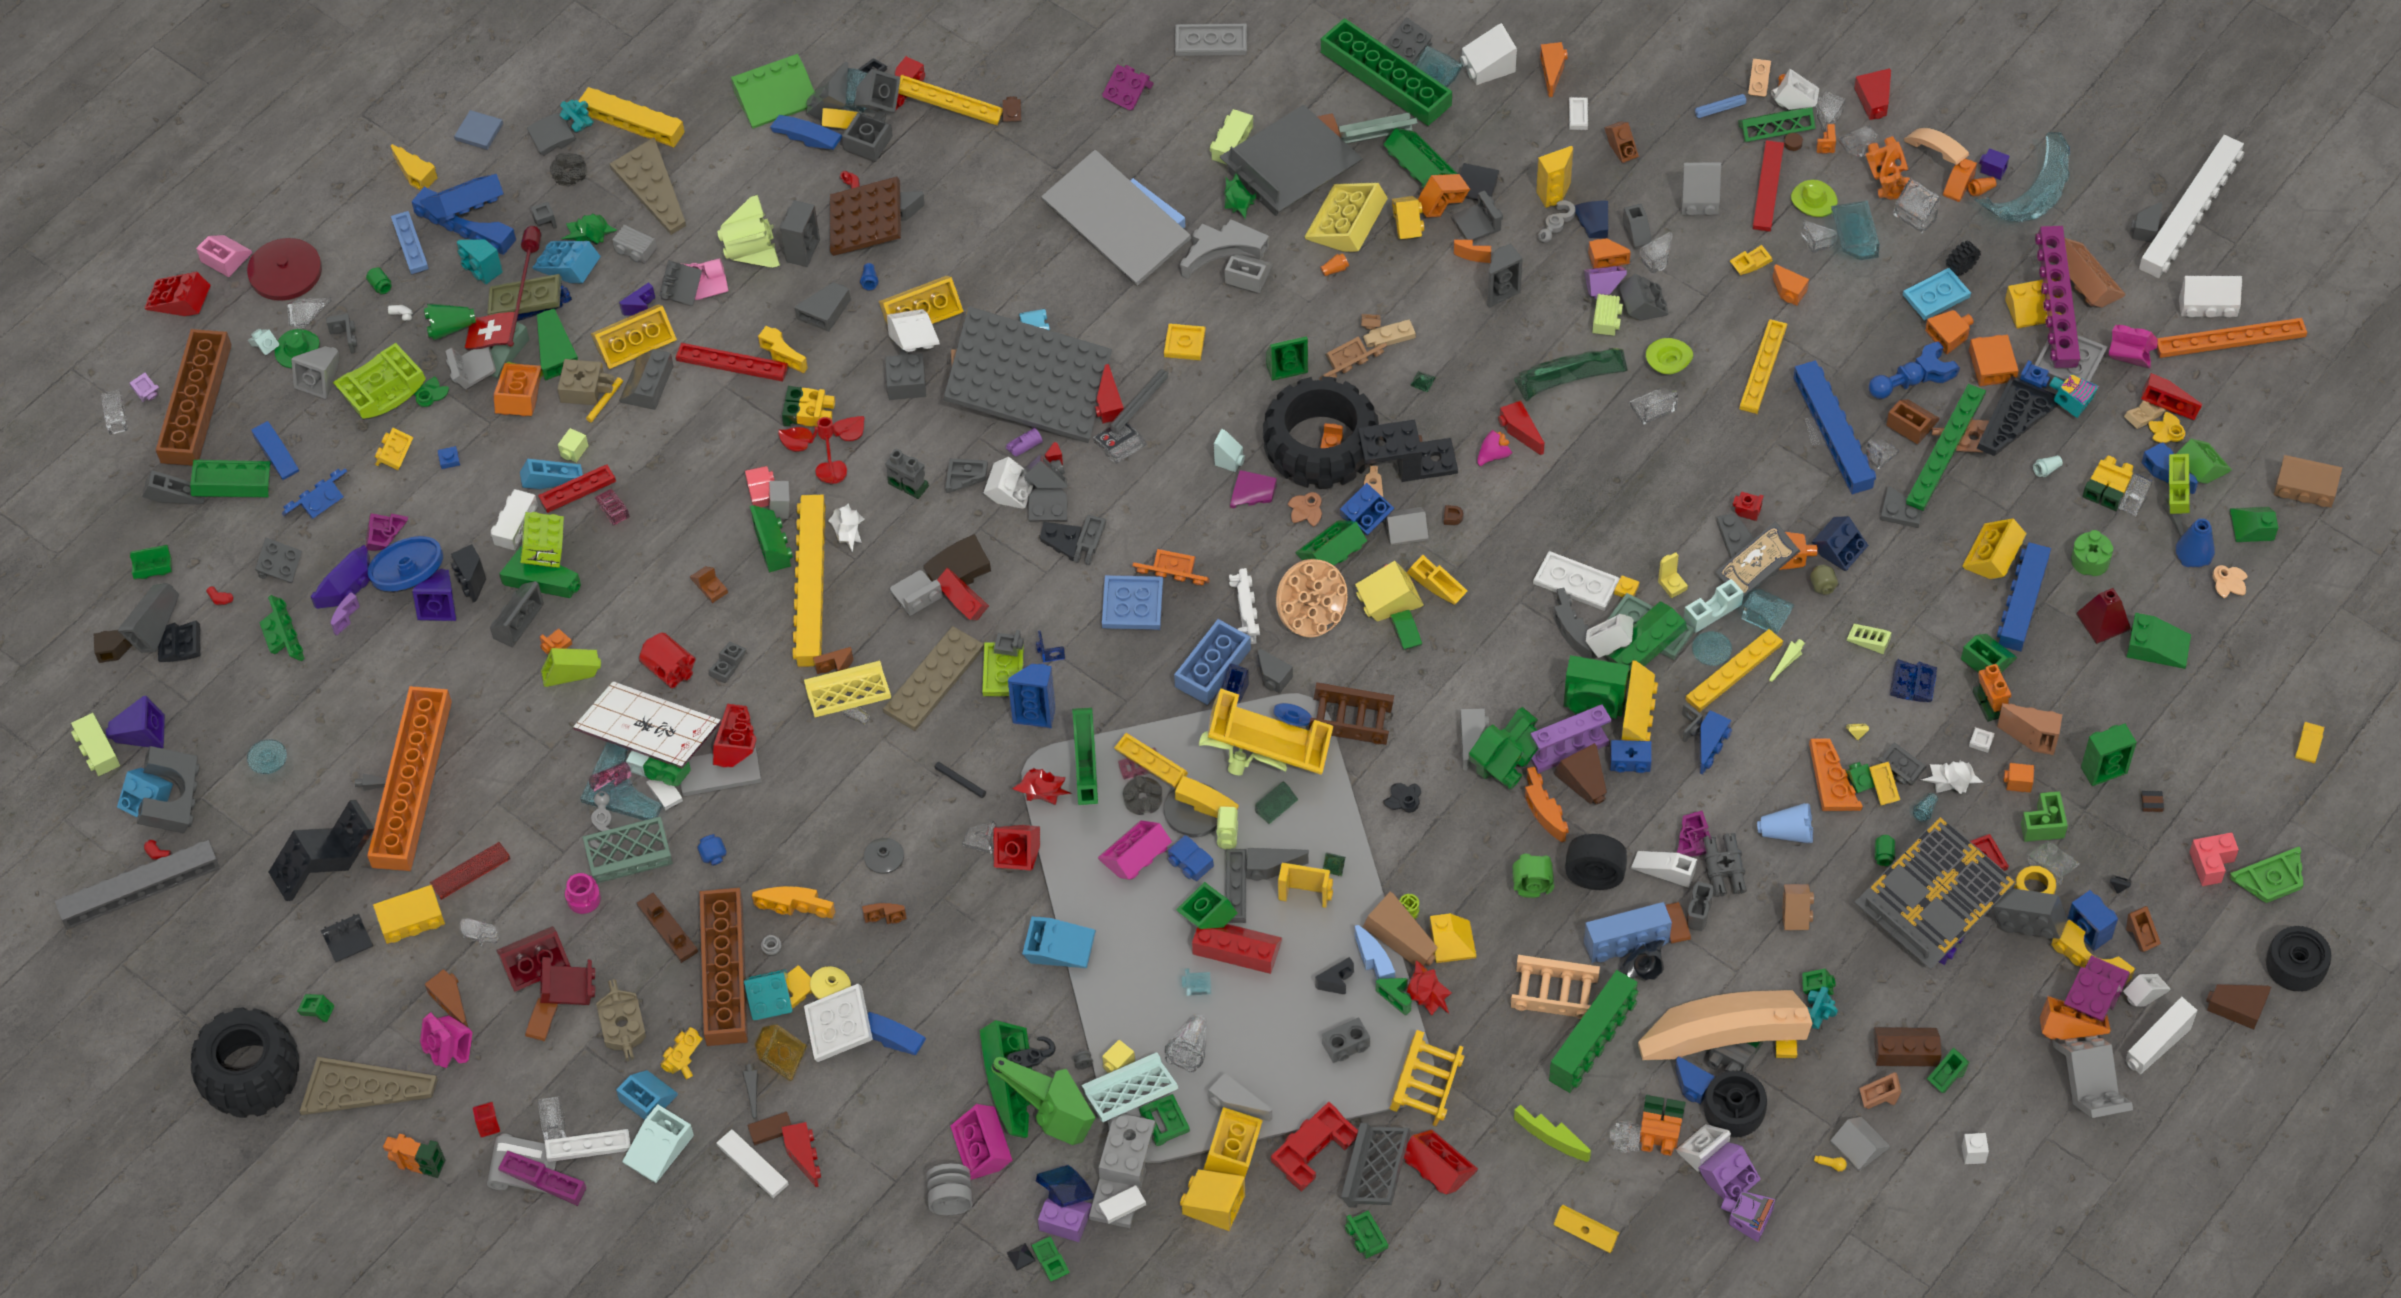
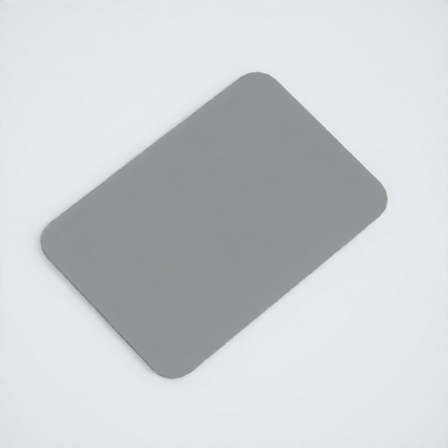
M1291 693L1238 703L1236 707L1281 721L1273 712L1277 704L1288 703L1297 705L1308 711L1312 718H1317L1319 702L1306 695ZM1212 709L1095 734L1098 804L1078 805L1074 739L1050 744L1038 749L1027 759L1021 772L1022 780L1029 770L1033 768L1043 769L1046 773L1051 772L1054 776L1066 777L1061 788L1072 793L1059 795L1056 805L1041 799L1027 801L1026 793L1023 794L1031 825L1040 826V848L1038 853L1055 919L1096 930L1087 968L1068 967L1088 1049L1093 1059L1092 1065L1095 1077L1097 1079L1108 1074L1103 1068L1102 1056L1118 1040H1121L1134 1051L1135 1061L1157 1052L1161 1062L1178 1085L1177 1090L1122 1113L1144 1118L1139 1112L1142 1106L1173 1094L1190 1127V1132L1173 1138L1161 1146L1155 1145L1153 1141L1154 1136L1152 1135L1145 1163H1161L1209 1152L1222 1109L1220 1107L1216 1108L1210 1103L1208 1090L1224 1073L1272 1108L1273 1119L1271 1121H1262L1257 1141L1297 1132L1306 1119L1310 1120L1328 1102L1333 1104L1346 1120L1390 1111L1389 1108L1412 1038L1416 1030L1425 1032L1417 1003L1407 993L1410 979L1403 957L1367 931L1385 950L1395 970V978L1408 979L1407 988L1403 992L1410 997L1412 1004L1411 1012L1406 1016L1375 991L1377 978L1374 968L1365 970L1354 936V926L1359 925L1363 928L1368 915L1385 897L1336 736H1331L1322 775L1287 763V770L1285 772L1253 758L1249 766L1245 767L1243 775L1238 776L1228 772L1230 763L1228 762L1229 749L1209 745L1199 746L1201 735L1209 731ZM1326 711L1324 720L1331 721V718ZM1307 725V726H1296V727H1300V728H1303V729H1306V730L1309 729V725ZM1125 733H1128L1188 772L1186 777L1210 785L1239 805L1237 845L1231 849H1246V923L1227 924L1282 937L1271 974L1193 955L1192 941L1197 927L1180 915L1176 909L1204 882L1226 897V849H1222L1217 845V829L1202 837H1189L1213 858L1214 867L1198 881L1192 878L1188 879L1183 874V869L1178 866L1174 867L1169 862L1168 849L1184 836V834L1174 831L1168 825L1164 813L1165 801L1175 788L1114 749ZM1233 747V754L1239 751V747ZM1245 749L1242 751L1246 754L1247 760L1253 753ZM1139 821L1160 823L1172 843L1167 846L1168 848L1164 853L1158 854L1153 858V862L1138 871L1139 874L1135 878L1130 880L1119 878L1098 859L1103 852ZM1248 848L1309 850V863L1303 866L1330 870V878L1333 879L1332 901L1328 900L1327 907L1324 908L1322 907V893L1289 888L1287 901L1278 900L1279 875L1260 881L1247 879ZM1348 957L1354 962V973L1348 979L1343 980L1346 984V994L1317 990L1315 987V977ZM1359 1017L1370 1035V1047L1362 1053L1357 1052L1350 1055L1344 1061L1333 1063L1322 1045V1034ZM1425 1032L1422 1040L1426 1041V1044H1429ZM1359 1036L1352 1037L1353 1039H1360ZM1336 1044L1334 1047L1340 1048L1342 1045ZM1424 1051L1418 1052L1416 1058H1419V1061L1434 1066L1432 1054ZM1412 1069L1411 1076H1414V1079L1432 1085L1435 1075L1416 1069V1071ZM1148 1081L1147 1085L1154 1086L1156 1082ZM1161 1083L1160 1087H1165L1170 1083ZM1413 1087L1406 1088L1405 1091L1408 1097L1418 1101L1427 1093ZM1129 1090L1127 1094H1135L1137 1090ZM1143 1091L1141 1095H1147L1150 1092ZM1110 1098L1109 1102L1116 1103L1118 1099ZM1124 1099L1122 1103L1126 1104L1131 1102V1100ZM1105 1108L1104 1112L1106 1113L1112 1110V1108ZM1157 1110L1152 1112L1160 1132H1166V1128ZM1113 1118L1107 1120L1109 1130ZM1127 1133L1124 1136L1126 1140H1133L1136 1137L1133 1133Z

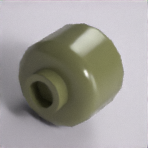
M1819 565L1813 569L1810 575L1813 588L1817 593L1831 594L1838 585L1834 569L1830 566Z

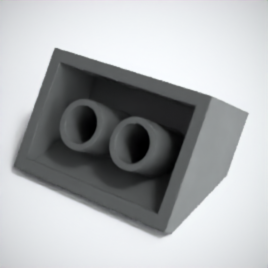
M1511 243L1499 247L1494 252L1488 278L1487 306L1489 308L1521 293L1523 258Z
M652 349L638 356L619 400L620 403L655 410L674 366L671 353Z
M537 582L523 584L513 593L509 603L502 608L501 614L491 623L490 630L493 639L512 648L544 605Z

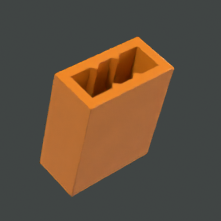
M2008 335L1971 339L1969 353L1979 386L2008 383L2011 376L2017 378L2019 370Z

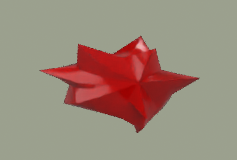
M1035 768L1029 770L1022 782L1012 788L1013 790L1026 793L1027 801L1041 799L1056 805L1059 795L1072 794L1061 788L1066 777L1054 776L1051 772L1046 773L1043 769Z
M1416 960L1415 973L1409 980L1407 993L1410 994L1412 1000L1418 1001V1005L1425 1006L1431 1016L1439 1006L1449 1014L1445 999L1452 993L1438 981L1434 969L1428 971Z

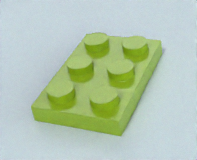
M995 642L984 643L983 696H1009L1008 678L1023 669L1024 644L1022 650L1019 649L1018 656L994 653Z

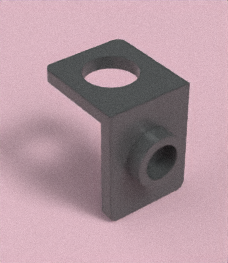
M1685 703L1682 715L1692 723L1683 732L1682 741L1684 742L1692 735L1696 736L1698 734L1703 715ZM1688 711L1691 712L1695 718L1691 717Z

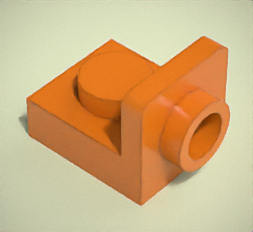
M1827 124V131L1823 132V139L1817 140V153H1835V124Z
M1325 423L1320 448H1329L1341 444L1343 426Z
M557 629L547 638L543 634L540 636V647L546 654L550 653L551 648L567 649L572 645V640L560 629Z

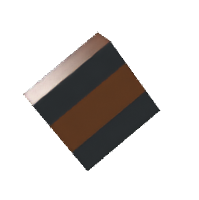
M2142 791L2143 812H2163V792Z

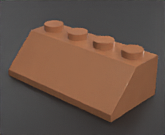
M2065 238L2070 281L2075 283L2074 287L2078 292L2086 296L2085 300L2089 305L2102 308L2126 295L2083 243Z

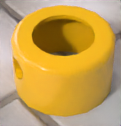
M2029 866L2018 873L2015 880L2016 884L2013 887L2014 889L2029 891L2024 881L2029 879L2038 880L2047 886V889L2041 893L2055 894L2056 880L2049 870L2041 866Z

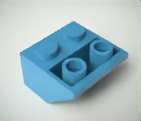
M143 768L127 771L117 808L137 817L139 805L143 798L168 802L173 783L157 775L143 773Z
M648 1070L630 1075L616 1089L619 1101L644 1120L657 1104L666 1108L678 1095L676 1091Z

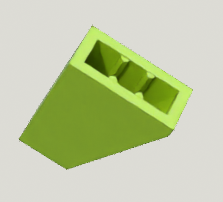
M551 648L541 669L544 687L594 677L597 670L601 667V659L598 658L597 650Z

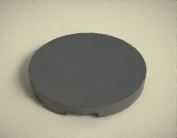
M1176 788L1171 791L1165 801L1164 813L1168 825L1174 831L1189 835V837H1202L1217 829V818L1195 811L1194 806L1175 800Z

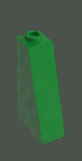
M555 309L537 314L541 369L545 381L561 375L565 359L578 360Z
M522 546L499 573L501 582L505 586L520 588L523 584L535 581L539 584L541 593L571 598L574 593L579 591L581 586L578 573L562 565L551 567L521 563Z

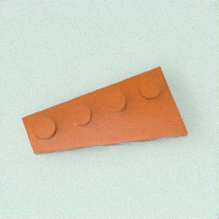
M1810 739L1809 746L1822 811H1861L1863 806L1856 798V791L1853 785H1850L1845 769L1841 767L1840 758L1831 740Z

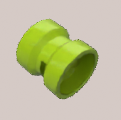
M1413 894L1403 895L1399 901L1411 916L1416 919L1419 915V899Z

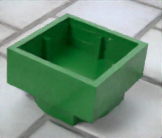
M1570 655L1566 672L1563 707H1568L1577 715L1603 705L1610 718L1617 719V716L1622 717L1626 699L1629 665Z

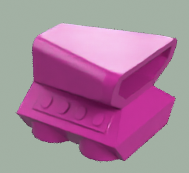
M2115 325L2112 330L2109 356L2111 359L2151 368L2149 352L2157 348L2158 339L2152 332L2145 329Z
M429 1013L423 1018L420 1037L421 1047L424 1053L431 1055V1059L436 1066L440 1065L447 1068L452 1057L458 1063H466L469 1060L472 1031L467 1026L451 1016L437 1018L432 1013Z

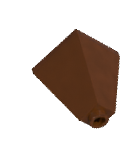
M1595 743L1560 761L1554 771L1558 779L1589 804L1595 803V805H1598L1606 800L1604 796L1607 790Z

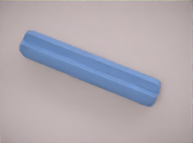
M1740 94L1695 108V115L1697 118H1701L1746 104V97L1744 94Z

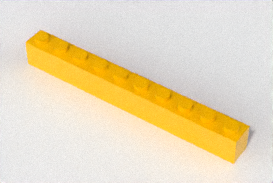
M801 495V503H797V513L800 514V519H797V530H800V535H796V545L799 546V550L796 551V562H799V566L795 567V577L798 578V583H795V594H798V599H794V609L797 610V615H794V627H797V631H793V642L796 643V648H793V659L797 660L798 667L815 666L813 657L822 655L826 507L824 495Z

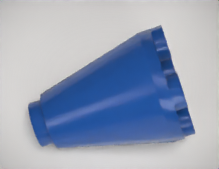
M2196 520L2179 538L2176 544V554L2183 566L2202 567L2211 564L2215 555L2212 527L2208 520Z

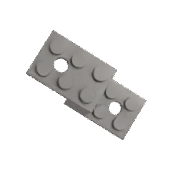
M2098 1035L2063 1040L2052 1039L2053 1048L2066 1056L2074 1106L2091 1118L2133 1110L2132 1102L2118 1092L2112 1044Z

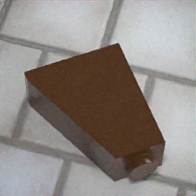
M2217 984L2215 991L2210 990L2206 1002L2209 1003L2207 1011L2254 1030L2272 987L2268 985Z

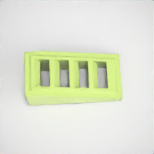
M1854 624L1847 641L1884 654L1890 642L1892 632ZM1857 631L1860 632L1859 637H1855Z

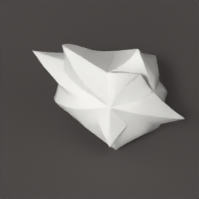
M849 503L844 507L835 509L828 521L832 524L839 543L846 542L852 552L854 542L862 543L858 532V524L864 518L857 510H852Z
M1961 760L1959 763L1953 761L1949 765L1947 763L1943 765H1930L1933 776L1921 779L1935 783L1936 793L1955 789L1962 794V792L1966 793L1969 784L1983 783L1974 774L1969 762L1965 763Z

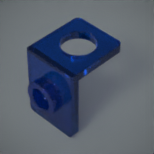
M1038 631L1039 641L1036 642L1037 653L1042 654L1043 663L1065 659L1063 646L1044 649L1041 631ZM1053 652L1060 653L1057 656H1050V654Z

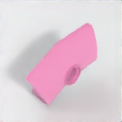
M721 258L701 264H684L702 270L695 300L729 291Z

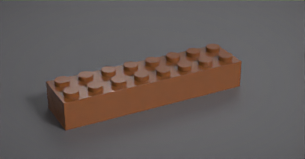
M190 330L156 447L160 463L193 466V460L200 459L232 346L227 332Z
M740 888L700 891L703 1023L706 1045L748 1043L747 1002L744 985L746 975L743 898Z

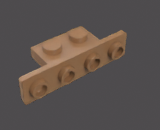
M1358 336L1325 354L1334 370L1322 376L1336 378V374L1341 371L1345 374L1353 369L1352 366L1358 363L1360 366L1369 361L1368 357L1372 355L1377 357L1383 354V349L1388 345L1385 342L1367 352Z

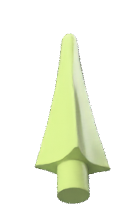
M1798 639L1796 643L1790 642L1769 681H1774L1787 666L1802 655L1801 650L1805 644L1802 640Z

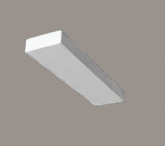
M628 1129L545 1140L548 1162L626 1152L631 1146Z
M732 1129L717 1142V1146L772 1198H775L789 1185L783 1176Z

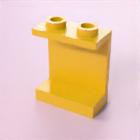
M1282 863L1278 878V900L1287 901L1289 888L1322 893V907L1326 908L1328 900L1332 901L1333 879L1330 878V870Z

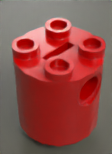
M661 632L645 641L639 661L673 689L683 679L686 681L691 678L696 658L668 634Z

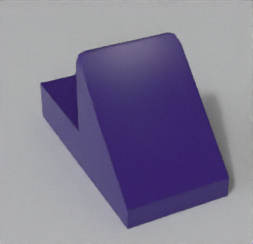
M648 282L619 302L621 313L624 316H632L648 309L646 304L655 299L653 286Z

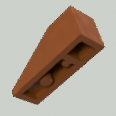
M443 969L425 983L427 993L449 1016L468 1027L457 985L459 981L454 974H448Z

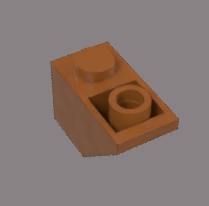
M1620 121L1604 127L1609 145L1621 163L1639 157L1628 122Z

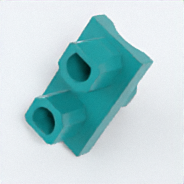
M570 100L569 102L562 101L560 104L563 108L560 116L566 121L571 118L574 120L571 128L575 132H580L585 127L591 126L594 123L588 116L589 111L586 109L588 103L586 101Z
M1821 987L1820 991H1810L1808 995V1002L1813 1007L1807 1008L1814 1029H1819L1823 1019L1828 1020L1829 1016L1835 1017L1838 1013V1009L1834 1006L1835 1001L1828 995V988Z

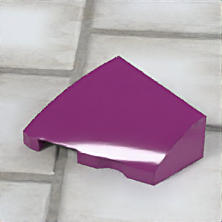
M1240 470L1230 508H1236V505L1248 503V506L1256 503L1272 502L1277 488V478Z
M370 513L365 545L367 550L379 551L389 546L408 521V517L392 513L390 517Z
M1702 810L1683 816L1677 853L1689 857L1706 854L1703 838L1709 836V839H1711Z

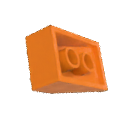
M504 364L494 392L495 413L521 416L533 415L542 371L541 366Z
M2047 996L2040 1015L2042 1034L2047 1038L2063 1040L2110 1033L2108 1015L2101 1022L2064 1006L2065 1001Z

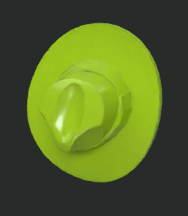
M1819 180L1804 181L1798 184L1791 193V200L1794 206L1803 213L1813 217L1828 216L1837 207L1838 201L1835 192L1829 185Z
M1662 338L1649 345L1646 350V359L1649 365L1657 372L1674 374L1683 370L1692 361L1693 351L1680 340Z

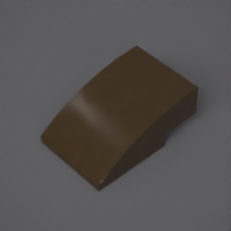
M975 534L947 547L923 565L931 582L938 579L946 568H949L966 585L974 583V578L991 572L990 561Z

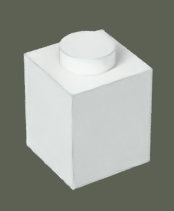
M1986 1133L1964 1135L1962 1142L1964 1164L1986 1163L1989 1153Z

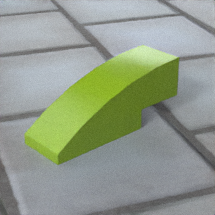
M2169 454L2170 514L2190 513L2189 454Z

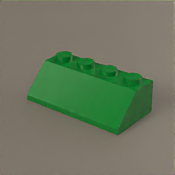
M1395 128L1384 143V146L1388 149L1387 152L1397 158L1399 164L1408 169L1414 179L1422 183L1421 186L1423 188L1426 186L1431 175L1458 174L1415 131Z
M1660 601L1633 625L1632 642L1629 645L1620 647L1611 654L1604 656L1610 662L1629 665L1628 680H1630L1632 662L1637 661L1645 667L1687 629L1686 621L1672 607Z

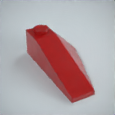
M727 704L714 742L713 765L734 767L753 753L756 745V736L753 733L754 729L751 726L747 706Z

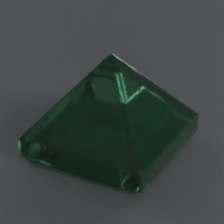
M1418 371L1411 386L1428 392L1435 377Z
M1326 852L1323 869L1330 870V874L1342 876L1346 857Z

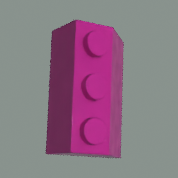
M1141 820L1103 852L1098 859L1119 878L1130 880L1135 878L1139 874L1138 871L1143 867L1150 865L1153 862V858L1158 854L1164 853L1172 841L1160 823Z
M976 1104L950 1126L962 1163L970 1169L971 1180L999 1172L1013 1161L995 1107Z

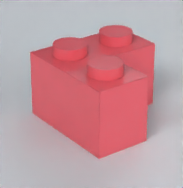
M2233 833L2193 840L2189 853L2202 886L2222 883L2226 871L2223 864L2235 862L2239 849Z

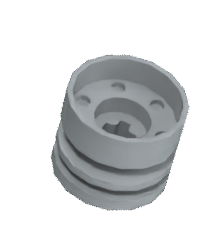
M950 1163L941 1164L929 1169L926 1175L929 1190L928 1204L931 1212L949 1216L958 1215L971 1209L973 1202L969 1168L961 1164Z

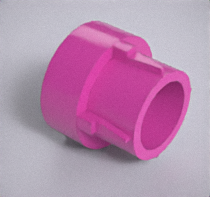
M584 873L570 875L565 890L568 907L573 912L579 914L592 912L601 901L596 881L592 876Z

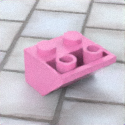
M225 235L208 236L196 248L202 263L227 277H230L252 254L250 249Z

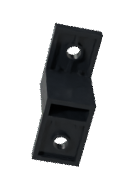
M1415 419L1358 428L1365 464L1397 459L1402 482L1458 474V466L1451 438L1420 442ZM1382 440L1386 444L1384 446H1378L1376 442ZM1439 456L1441 459L1439 461H1433L1431 460V457Z
M350 800L333 828L293 830L268 873L286 901H293L309 873L349 871L372 834L374 827L357 800Z

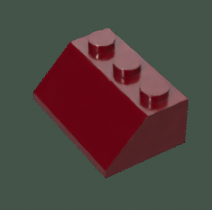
M553 926L496 950L514 992L540 981L542 957L551 958V966L571 967L558 933Z

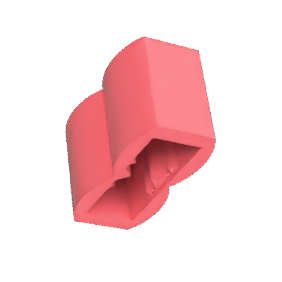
M767 466L746 470V481L752 505L759 507L769 506V481H774L773 472H769Z

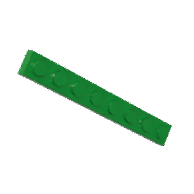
M1971 384L1967 385L1906 499L1907 505L1922 511L1925 510L1986 395V390Z

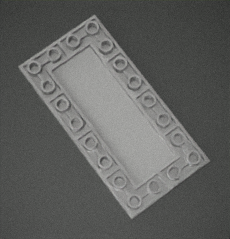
M1096 150L1090 153L1041 196L1053 210L1137 286L1191 239V235Z

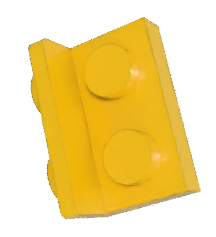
M392 428L390 433L386 432L381 441L384 445L382 448H378L374 456L377 458L375 465L379 466L380 463L399 470L413 437L395 428Z

